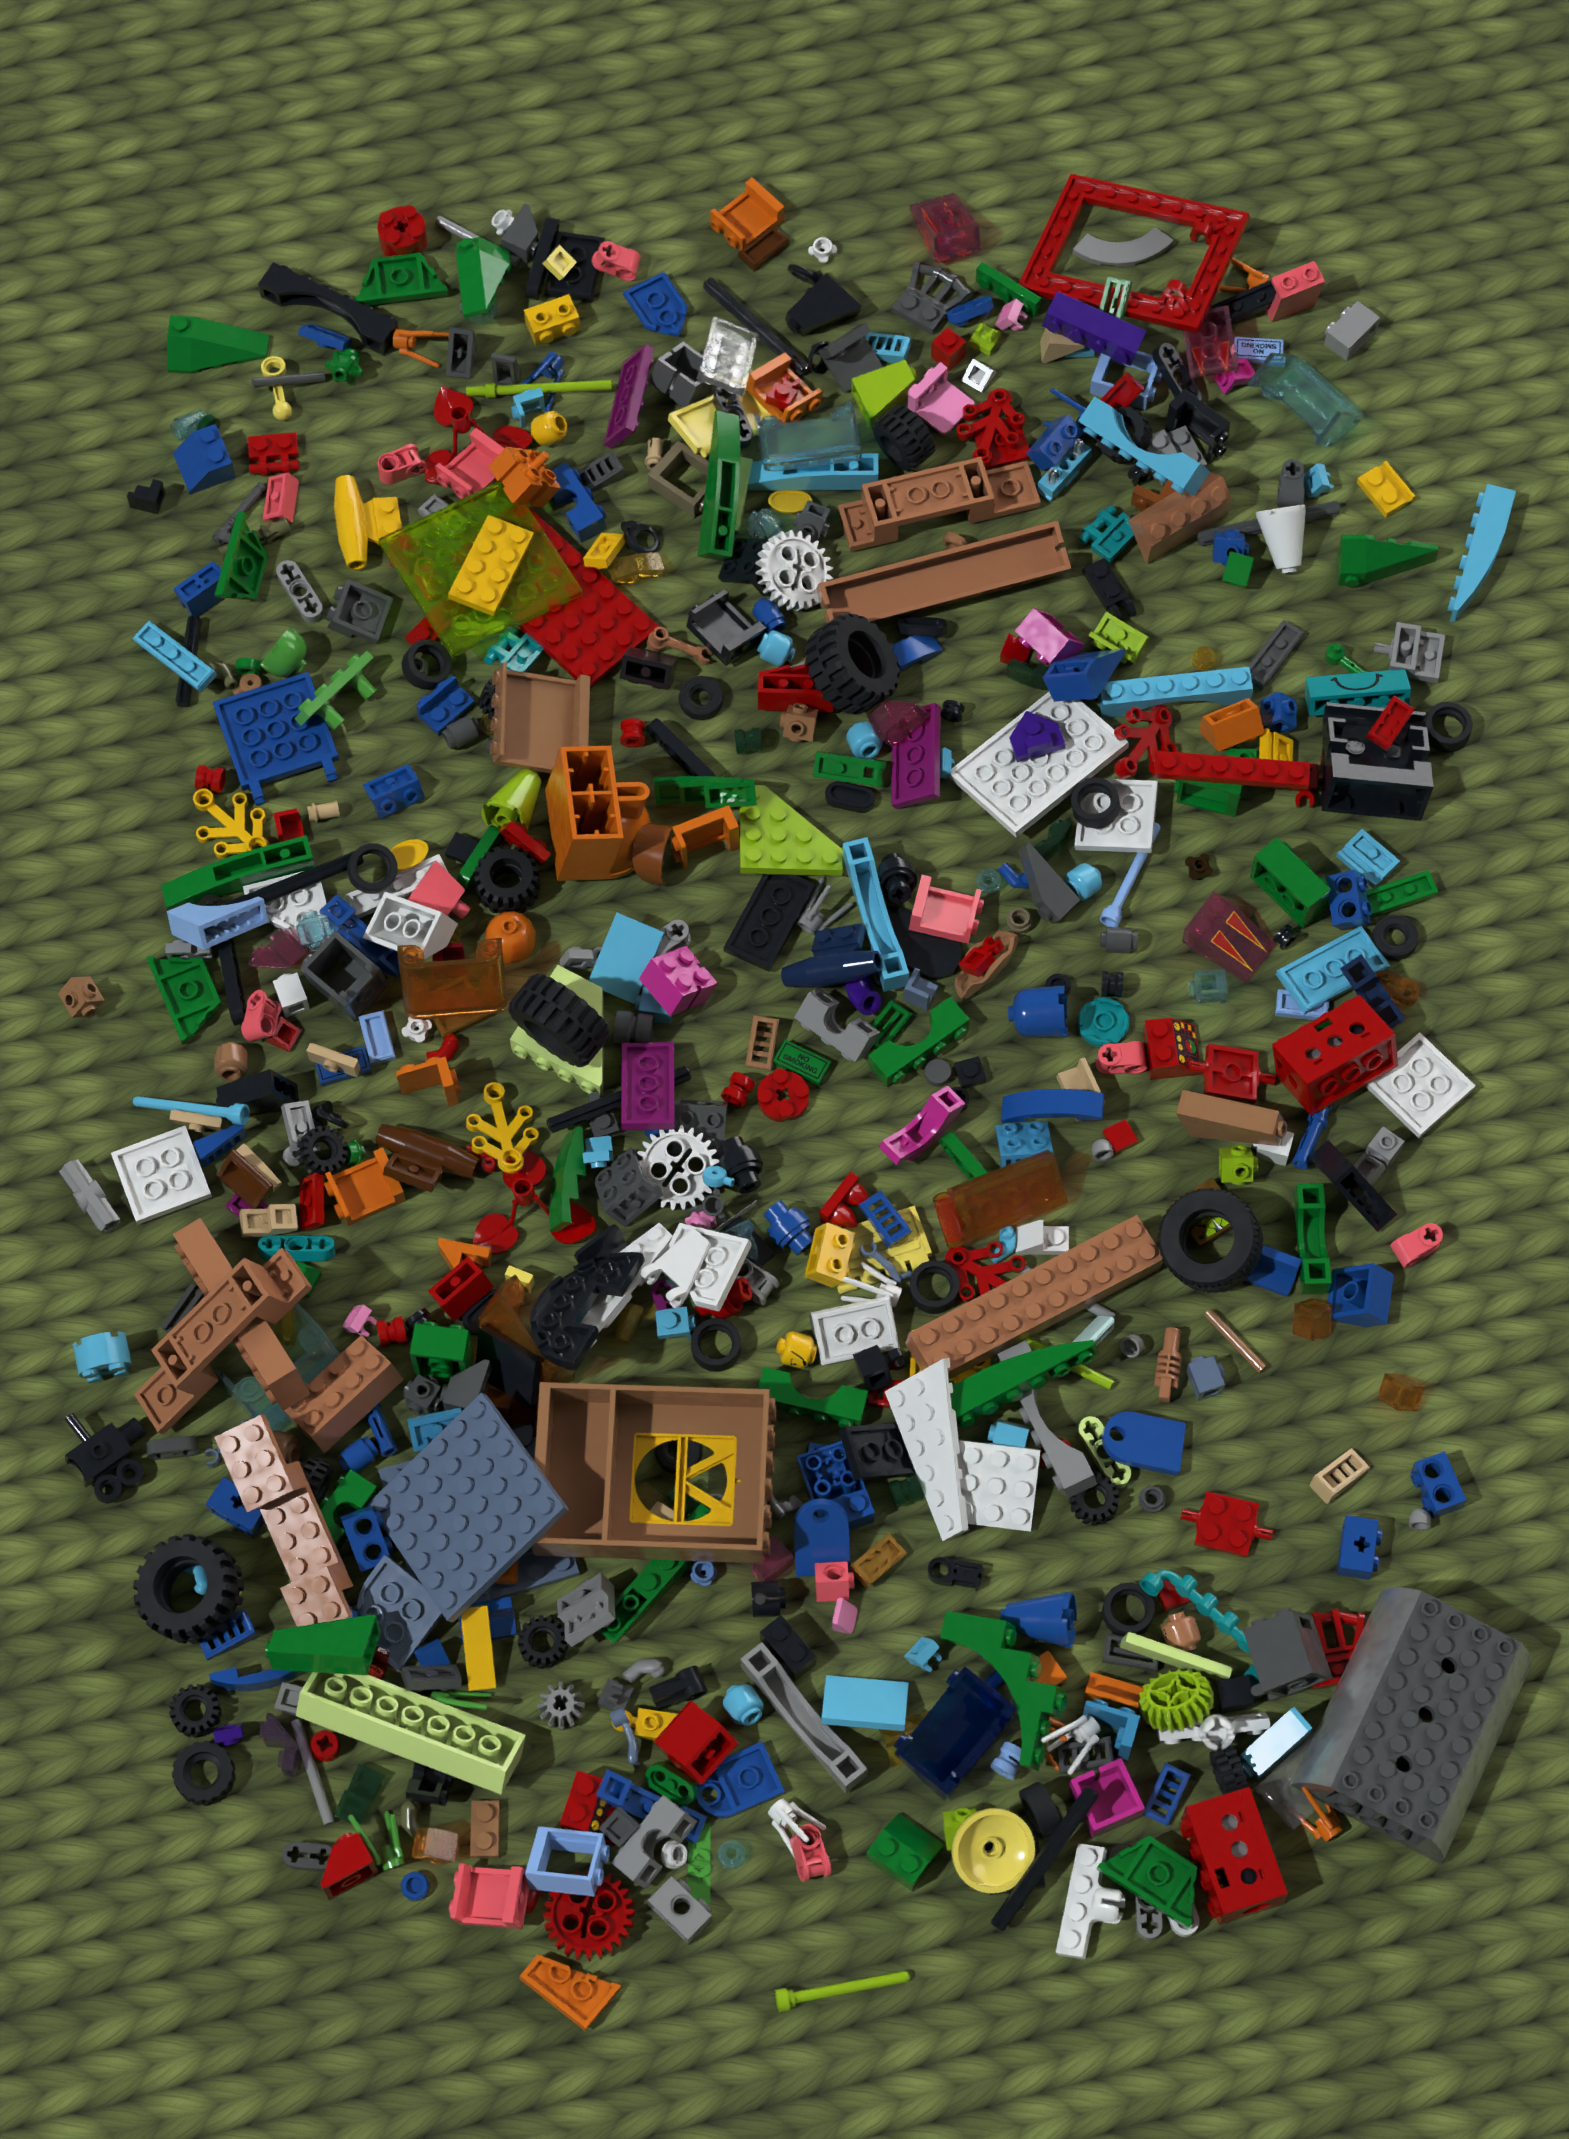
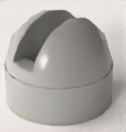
M1098 1139L1093 1143L1091 1152L1095 1161H1106L1112 1158L1114 1153L1109 1141Z
M1135 1334L1128 1335L1120 1344L1122 1353L1130 1358L1140 1354L1144 1347L1142 1338Z
M1423 1508L1414 1509L1409 1517V1527L1414 1530L1430 1529L1431 1516L1428 1511Z

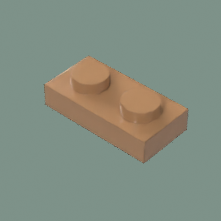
M499 1800L471 1801V1858H499Z

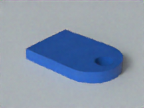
M1120 1412L1111 1417L1104 1427L1102 1444L1109 1457L1120 1464L1178 1476L1181 1468L1186 1423L1136 1412ZM1116 1430L1120 1432L1123 1440H1113L1110 1437V1431Z
M815 1499L803 1504L794 1517L796 1577L815 1576V1563L848 1562V1573H851L849 1569V1524L843 1507L829 1499ZM818 1509H824L828 1512L822 1518L813 1515Z
M763 1742L726 1757L703 1784L696 1782L698 1786V1796L696 1798L698 1805L706 1814L719 1819L734 1817L785 1794ZM706 1789L717 1791L718 1797L714 1802L709 1803L703 1800L702 1793Z

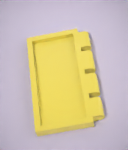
M746 380L731 388L735 390L753 431L752 437H754L759 432L763 433L776 427L774 417L745 389ZM714 395L674 411L668 417L670 424L695 454L700 453L704 458L710 455L714 413L716 411L713 404Z
M915 1206L897 1211L912 1232L889 1249L869 1220L858 1223V1227L843 1228L855 1233L853 1239L855 1248L849 1257L847 1266L849 1267L848 1278L859 1279L860 1282L869 1285L881 1282L880 1279L860 1266L861 1262L866 1263L878 1272L884 1271L887 1278H892L888 1271L873 1257L865 1259L861 1256V1245H863L866 1252L870 1253L873 1251L871 1242H874L877 1246L876 1250L895 1266L899 1275L907 1272L906 1264H910L912 1271H914L920 1264L929 1261L928 1257L932 1256V1251ZM893 1219L886 1220L882 1223V1226L886 1227L894 1222ZM896 1226L888 1231L891 1236L900 1229ZM846 1282L837 1285L839 1294L858 1289L856 1286Z

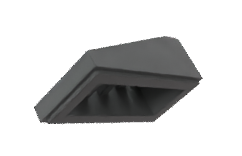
M492 353L491 363L494 383L501 385L519 384L522 373L516 358Z
M614 451L603 455L578 471L581 479H585L592 493L624 478V469ZM611 465L613 467V470L610 471L608 466ZM602 469L605 475L601 476L599 470ZM590 474H593L594 477L596 478V480H595L594 482L592 481L591 477L589 476Z
M1110 1736L1099 1738L1100 1740L1091 1747V1749H1094L1096 1760L1091 1761L1089 1750L1084 1757V1762L1080 1763L1074 1772L1098 1770L1099 1767L1117 1760L1114 1740ZM1074 1742L1056 1747L1059 1772L1061 1774L1068 1773L1071 1767L1068 1764L1067 1752L1072 1751L1074 1762L1079 1755L1078 1750H1082L1087 1742ZM1101 1748H1106V1759L1102 1758Z

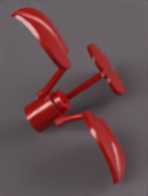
M446 386L441 387L436 397L434 417L442 426L448 427L453 425V451L450 453L444 449L437 450L426 458L425 481L436 485L441 484L437 480L438 475L435 466L440 463L445 467L456 457L458 433H467L473 426L487 435L476 423V420L470 417L474 408L470 397L451 390ZM515 426L499 427L494 431L493 438H491L503 448L514 447L523 450L527 449L533 442V438L528 432Z
M528 1148L522 1155L524 1165L520 1171L516 1173L503 1172L504 1183L512 1190L515 1197L512 1200L513 1206L510 1220L508 1221L501 1214H489L478 1223L475 1229L472 1244L489 1247L491 1254L506 1252L516 1244L519 1233L512 1225L515 1222L518 1205L530 1206L533 1202H536L549 1216V1209L540 1200L539 1196L536 1195L534 1186L540 1184L546 1176V1166L544 1161ZM511 1160L507 1161V1163H515ZM570 1205L571 1223L559 1232L551 1231L553 1237L558 1242L574 1244L595 1232L596 1223L594 1218L586 1209L579 1205Z

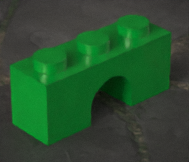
M351 1469L347 1475L343 1474L335 1484L336 1490L331 1497H325L319 1506L338 1551L348 1538L346 1531L336 1524L338 1515L345 1510L357 1511L368 1507V1503L379 1493L376 1485Z

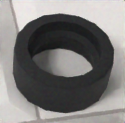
M422 639L415 642L404 654L401 663L402 672L407 681L413 686L422 690H432L449 676L452 669L451 656L447 649L439 642ZM419 652L431 655L439 664V674L435 677L422 674L414 664V656Z
M1448 701L1440 702L1431 707L1426 714L1423 727H1427L1429 745L1442 752H1454L1463 748L1468 742L1473 722L1466 708L1458 703ZM1441 716L1453 717L1461 723L1463 727L1462 733L1454 738L1442 737L1433 729V722Z
M1096 777L1085 779L1072 791L1070 800L1073 815L1081 825L1093 829L1102 828L1111 824L1118 816L1120 810L1118 791L1106 779ZM1090 793H1104L1110 798V806L1101 813L1090 814L1081 809V800Z
M368 843L360 846L351 855L347 864V875L351 884L357 890L366 894H376L384 891L394 881L397 875V861L394 854L387 847L379 843ZM376 854L384 859L387 865V874L382 881L368 883L359 876L357 865L363 856Z
M931 1260L920 1264L914 1269L910 1277L909 1294L912 1302L918 1309L926 1313L939 1314L949 1310L954 1306L959 1297L960 1281L957 1272L949 1264L942 1261ZM935 1273L943 1275L948 1279L950 1291L944 1299L930 1301L920 1294L919 1282L925 1275Z
M711 1318L703 1321L695 1328L691 1336V1352L694 1360L700 1367L708 1371L721 1372L727 1370L738 1361L741 1355L742 1343L739 1331L731 1322L723 1318ZM712 1331H722L730 1337L732 1349L727 1356L720 1359L706 1357L700 1347L703 1336Z
M1132 1582L1121 1583L1113 1587L1105 1597L1102 1607L1103 1620L1107 1628L1115 1635L1125 1636L1129 1632L1141 1635L1151 1626L1155 1614L1154 1600L1140 1585ZM1123 1595H1133L1139 1598L1145 1609L1143 1619L1135 1625L1127 1626L1119 1623L1115 1619L1112 1610L1117 1598Z
M1036 1782L1020 1790L1019 1797L1033 1828L1042 1839H1045L1053 1834L1061 1819L1045 1787L1040 1782Z

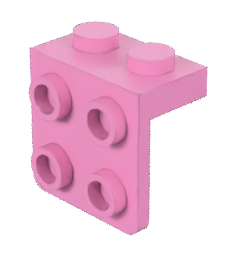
M940 362L935 368H930L926 372L924 379L919 384L915 383L909 389L908 409L938 433L947 435L963 419V407L967 404L974 405L975 403L947 381L948 367Z

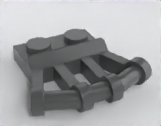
M914 261L909 286H906L905 291L892 307V313L933 335L947 317L946 313L952 308L968 302L973 297V292L961 283L958 275L945 272L944 268L940 265L935 267L921 264V261ZM918 275H931L920 291L917 290ZM940 279L945 282V285L935 298L928 296ZM954 288L959 296L943 304L944 299Z

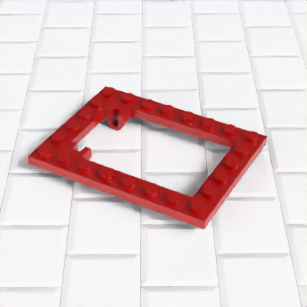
M1070 174L1019 284L1039 297L1053 300L1058 291L1096 309L1100 308L1105 285L1052 273L1085 203L1193 227L1189 234L1191 241L1198 242L1200 235L1205 236L1206 245H1209L1190 289L1188 290L1183 282L1172 279L1167 283L1161 298L1130 291L1124 316L1199 333L1250 220L1249 213ZM1112 287L1111 295L1109 298L1106 312L1108 313L1110 311V306L1115 292V287ZM1121 289V293H1120L1118 305H1117L1116 312H1115L1116 315H1117V311H1118V307H1119V303H1120V299H1121V296H1122L1123 289ZM1174 291L1178 292L1179 296L1173 295Z

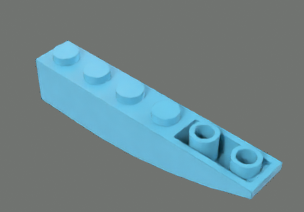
M878 453L814 454L756 461L752 463L747 491L862 490V484L878 481Z
M1487 484L1485 493L1479 492L1476 506L1480 507L1479 514H1473L1470 527L1475 528L1474 533H1468L1464 547L1468 548L1469 552L1468 555H1462L1459 569L1463 570V574L1456 577L1453 590L1458 591L1457 596H1451L1447 610L1452 612L1451 622H1455L1471 603L1495 562L1516 493L1514 490Z

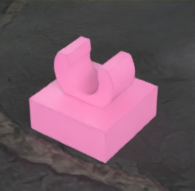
M1014 299L1004 305L995 325L1001 330L1009 326L1014 331L1022 329L1023 326L1018 323L1017 319L1023 321L1028 317L1025 312L1021 311L1023 303Z
M365 1305L354 1306L341 1329L348 1334L358 1333L360 1336L368 1337L370 1333L365 1331L364 1323L368 1322L370 1325H376L375 1318L369 1316L372 1310Z

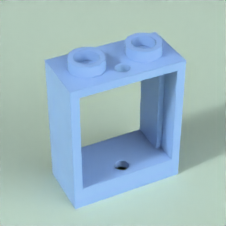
M1138 351L1131 366L1101 353L1091 380L1090 394L1103 397L1114 384L1105 382L1111 363H1118L1151 373L1144 392H1141L1129 405L1146 410L1148 401L1153 402L1157 390V388H1154L1155 383L1160 382L1162 379V375L1153 361L1152 355Z
M538 1826L525 1872L529 1889L595 1897L597 1886H601L603 1882V1863L608 1862L610 1847L605 1843L604 1834ZM551 1850L594 1854L588 1876L545 1872Z

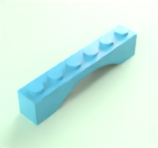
M1095 396L1078 420L1085 426L1083 430L1094 439L1099 435L1103 438L1101 443L1111 450L1116 446L1120 449L1118 454L1129 461L1132 458L1136 459L1135 465L1147 473L1150 469L1155 472L1153 476L1164 484L1167 480L1172 482L1171 488L1181 495L1187 492L1194 497L1211 472L1183 452L1155 454L1138 448L1127 432L1123 415Z
M1241 667L1109 681L1100 692L1098 701L1101 719L1125 716L1126 712L1133 707H1138L1142 710L1151 706L1178 701H1207L1222 705H1232L1247 698L1251 700L1253 685L1250 668Z
M868 838L843 843L842 857L863 926L866 929L871 951H878L882 958V970L878 972L883 991L905 987L909 980V971L903 951L890 922Z

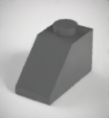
M525 203L502 236L501 244L503 248L509 250L511 254L519 257L520 261L527 264L532 256L535 257L539 238L530 206Z
M484 1359L452 1376L449 1384L443 1386L440 1400L443 1401L445 1411L461 1407L462 1412L481 1392H485L492 1370L489 1360Z

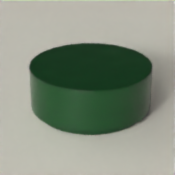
M211 414L206 415L200 420L197 430L216 424L219 431L220 420Z

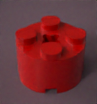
M414 206L394 207L380 214L377 230L380 247L386 257L412 253L422 254L428 245L424 218Z

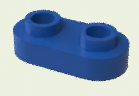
M983 296L952 308L946 314L950 324L962 326L967 324L969 319L973 317H984L990 314V310L993 309L994 305L991 296Z

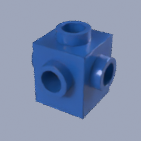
M1227 529L1225 532H1214L1213 562L1222 563L1223 566H1226L1230 552L1248 556L1249 542H1245V536L1239 530Z
M1281 692L1273 693L1271 696L1261 699L1260 716L1264 729L1268 728L1272 733L1282 734L1297 728L1296 700Z

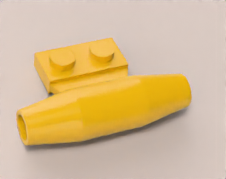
M343 475L336 478L334 512L339 545L347 568L354 571L361 570L367 566L368 541L378 545H392L402 533L397 497L373 498L363 504L353 476Z

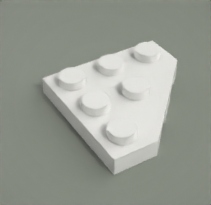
M298 873L243 886L244 894L246 895ZM321 881L265 903L269 924L309 945L321 943L327 934L332 935L334 932L319 913L320 909L327 904Z
M679 1223L669 1243L670 1248L692 1228L696 1229L711 1244L689 1292L696 1306L720 1312L752 1244L749 1239Z

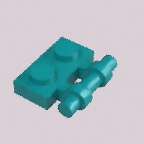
M1109 505L1105 510H1101L1096 515L1097 519L1091 525H1086L1082 530V534L1078 537V541L1082 545H1085L1089 540L1095 541L1091 545V550L1101 558H1105L1109 564L1135 538L1128 521L1130 517L1122 512L1116 519L1113 515L1117 511L1112 505ZM1103 525L1109 526L1103 533L1099 531Z
M511 627L500 635L496 645H492L487 650L484 661L486 664L492 665L494 661L499 660L501 661L499 667L503 662H507L508 670L528 672L545 651L527 633L521 639L518 638V631ZM509 647L512 648L510 652L506 651L505 649Z

